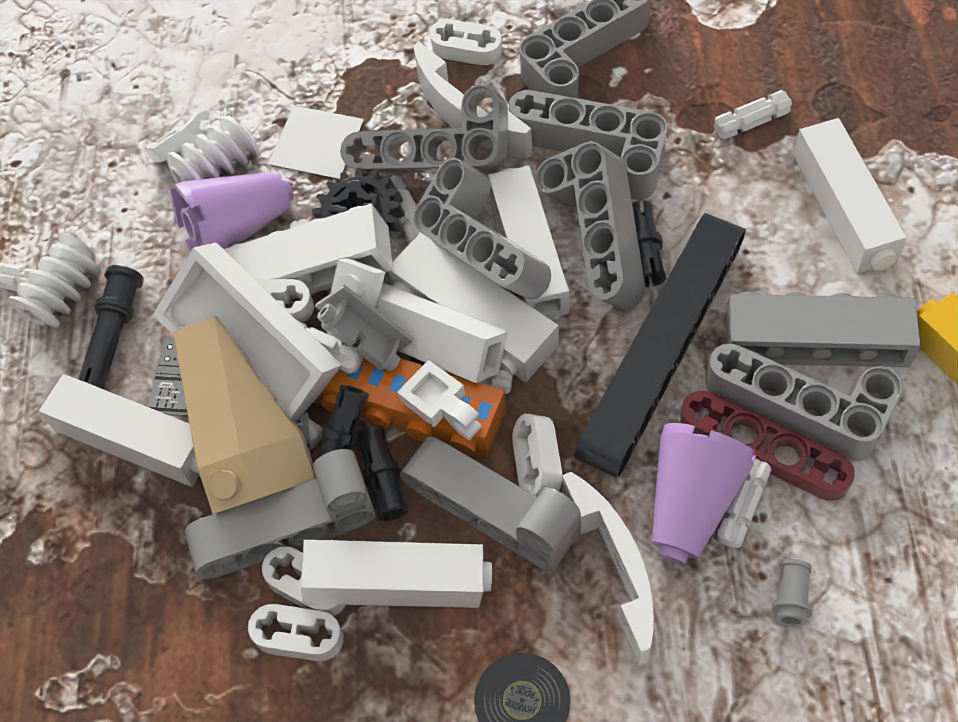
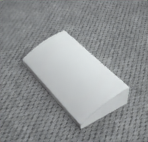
M216 242L193 247L153 314L172 334L176 330L208 318L218 317L250 360L249 365L264 386H269L277 397L275 401L290 421L296 422L342 366L322 344Z

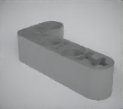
M591 0L530 34L519 45L522 81L533 91L579 99L578 68L642 32L649 24L651 0Z
M486 85L472 86L462 98L461 128L357 131L350 133L341 143V158L350 168L355 170L362 168L364 173H370L373 169L378 170L379 174L437 172L442 163L451 158L460 159L479 171L496 170L504 164L508 153L507 103L500 94ZM485 98H492L493 108L491 112L485 117H478L477 106L480 101ZM490 139L493 144L491 155L484 160H479L477 157V147L482 141ZM449 140L452 147L451 154L447 159L439 161L437 158V148L441 143ZM409 142L411 153L405 161L400 162L397 157L398 149L403 143ZM367 147L380 151L381 156L365 154L360 159V152L366 151Z
M523 90L511 97L509 112L531 128L532 146L564 152L586 142L599 143L624 160L631 199L642 200L654 193L665 156L667 122L660 114L533 90Z
M592 141L546 159L537 170L536 184L541 192L569 206L577 205L588 287L591 294L595 298L622 310H630L636 307L642 301L645 294V282L624 160L599 143Z
M451 158L446 160L438 168L416 207L413 218L416 229L496 284L528 299H536L542 296L551 282L550 267L541 259L476 219L491 192L490 178L460 159Z
M723 344L711 353L705 380L708 392L842 454L850 461H862L873 453L903 389L901 378L896 372L887 367L875 366L865 370L850 396L735 344ZM747 380L752 381L751 385L747 384ZM762 389H773L779 393V396L767 395ZM868 392L879 393L884 399L874 398ZM805 408L817 409L823 416H813L806 412ZM849 428L860 429L867 437L856 436L851 433Z
M426 437L400 472L401 479L412 490L543 570L549 572L555 570L580 532V509L563 493L547 487L536 497L435 437Z
M348 449L328 452L319 457L313 464L317 479L200 518L189 524L185 529V535L196 576L202 579L220 577L263 562L267 554L278 547L289 546L298 550L303 548L304 540H326L358 529L371 522L375 517V512L355 453Z

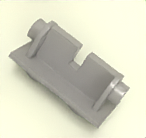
M343 285L316 303L315 307L320 310L317 318L322 321V328L331 332L348 346L353 345L356 339H359L360 343L357 353L371 362L378 370L386 369L388 372L394 370L400 361V357L396 355V352L414 340L413 337L346 285Z

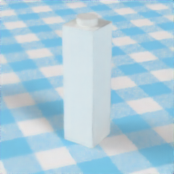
M837 118L799 129L793 156L856 273L871 269L881 271L889 268L898 261L907 237L840 119Z
M530 165L520 168H507L498 173L489 174L488 177L491 181L490 200L500 234L544 261L551 270L550 285L542 296L536 299H528L519 295V299L547 318L569 314V289Z
M382 283L377 310L414 338L412 343L398 350L399 352L424 362L430 360L439 368L474 383L499 373L508 331Z
M65 374L61 376L39 410L40 414L54 431L180 483L193 487L200 475L197 468L190 424Z
M304 540L301 577L302 604L479 608L483 591H491L492 563L483 562V544Z

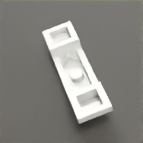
M417 42L413 45L417 74L427 100L441 118L452 128H461V103L464 94L448 83L446 62L421 42ZM477 106L478 117L488 115L487 112ZM508 111L507 155L527 159L532 155L531 128ZM490 139L484 140L479 144L493 150V144Z
M572 472L562 475V493L569 497L579 507L581 512L580 535L597 528L599 529L631 602L620 605L619 623L638 666L646 664L649 660L652 644L654 612L649 578L638 547L620 516L596 489Z

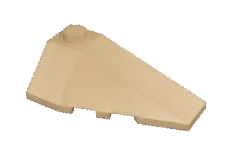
M214 316L174 331L173 336L197 468L212 514L317 479L304 434L294 421L289 420L275 401L277 397L270 387L264 386L250 367V360L220 319Z

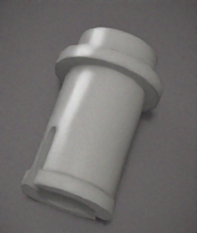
M785 559L783 562H779L777 601L772 603V612L776 614V621L779 624L789 627H801L807 624V618L812 616L813 611L812 607L808 604L811 565L799 559Z

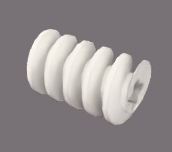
M226 116L220 121L221 128L215 125L210 126L207 129L208 138L202 134L195 136V147L188 143L181 145L180 152L182 157L172 152L167 155V162L172 177L178 184L181 181L207 179L208 177L219 178L220 169L225 170L232 176L235 174L232 164L233 160L246 167L249 164L245 152L249 151L259 158L261 156L260 149L250 133L240 123Z
M68 233L60 235V244H53L48 251L50 257L47 256L40 259L38 263L39 270H32L28 274L29 283H21L16 291L19 297L12 296L8 299L9 305L15 311L33 323L42 326L46 324L58 328L61 323L53 313L57 311L68 315L71 312V309L63 300L68 298L79 302L81 296L74 288L75 285L89 289L92 284L84 274L88 272L99 276L102 272L100 267L94 262L96 260L94 252L83 241Z

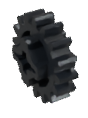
M357 168L355 176L351 178L345 172L340 173V183L335 184L332 181H328L326 184L330 190L329 193L317 194L316 196L322 207L312 209V214L316 219H323L343 213L353 207L372 204L388 225L389 232H400L401 226L396 219L405 216V211L400 204L404 200L392 180L388 176L382 178L376 169H373L368 177H366L362 168Z

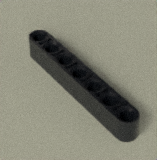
M707 213L702 215L583 431L574 455L576 460L615 478L620 477L732 266L744 240L746 228Z

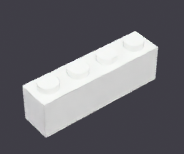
M372 204L353 207L343 213L323 219H314L307 224L284 231H276L268 236L245 243H237L224 249L253 279L298 280L306 284L310 294L332 288L338 259L349 258L384 272L393 270L389 228Z
M420 233L392 262L393 270L388 271L391 286L508 331L500 367L505 369L511 376L515 375L526 383L559 346L558 324L424 234Z

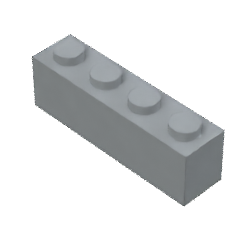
M754 291L729 295L725 314L726 344L739 345L779 364L910 368L920 347L915 298L898 297L893 294L861 297L852 296L847 293H838L831 296H812L800 292H792L786 295H762Z

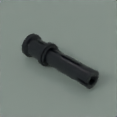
M111 265L106 268L104 276L107 282L104 292L94 305L98 318L78 380L105 390L104 387L123 325L128 323L134 315L132 303L136 290L141 288L144 282V277L138 271L121 265Z

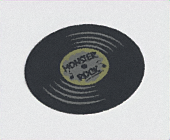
M515 653L496 660L484 671L475 690V712L479 722H566L570 710V693L562 673L550 661L534 654Z

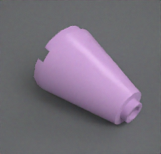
M276 172L181 181L173 185L174 188L170 189L171 204L179 228L185 226L191 238L185 240L190 251H192L193 247L215 242L223 249L241 243L290 210V201L294 199L289 181L285 177L281 178Z
M669 423L664 425L660 438L651 543L660 548L658 556L686 565L688 558L698 559L751 471L756 455H753L754 451L749 446L722 433L711 430L709 436L693 434L694 425Z

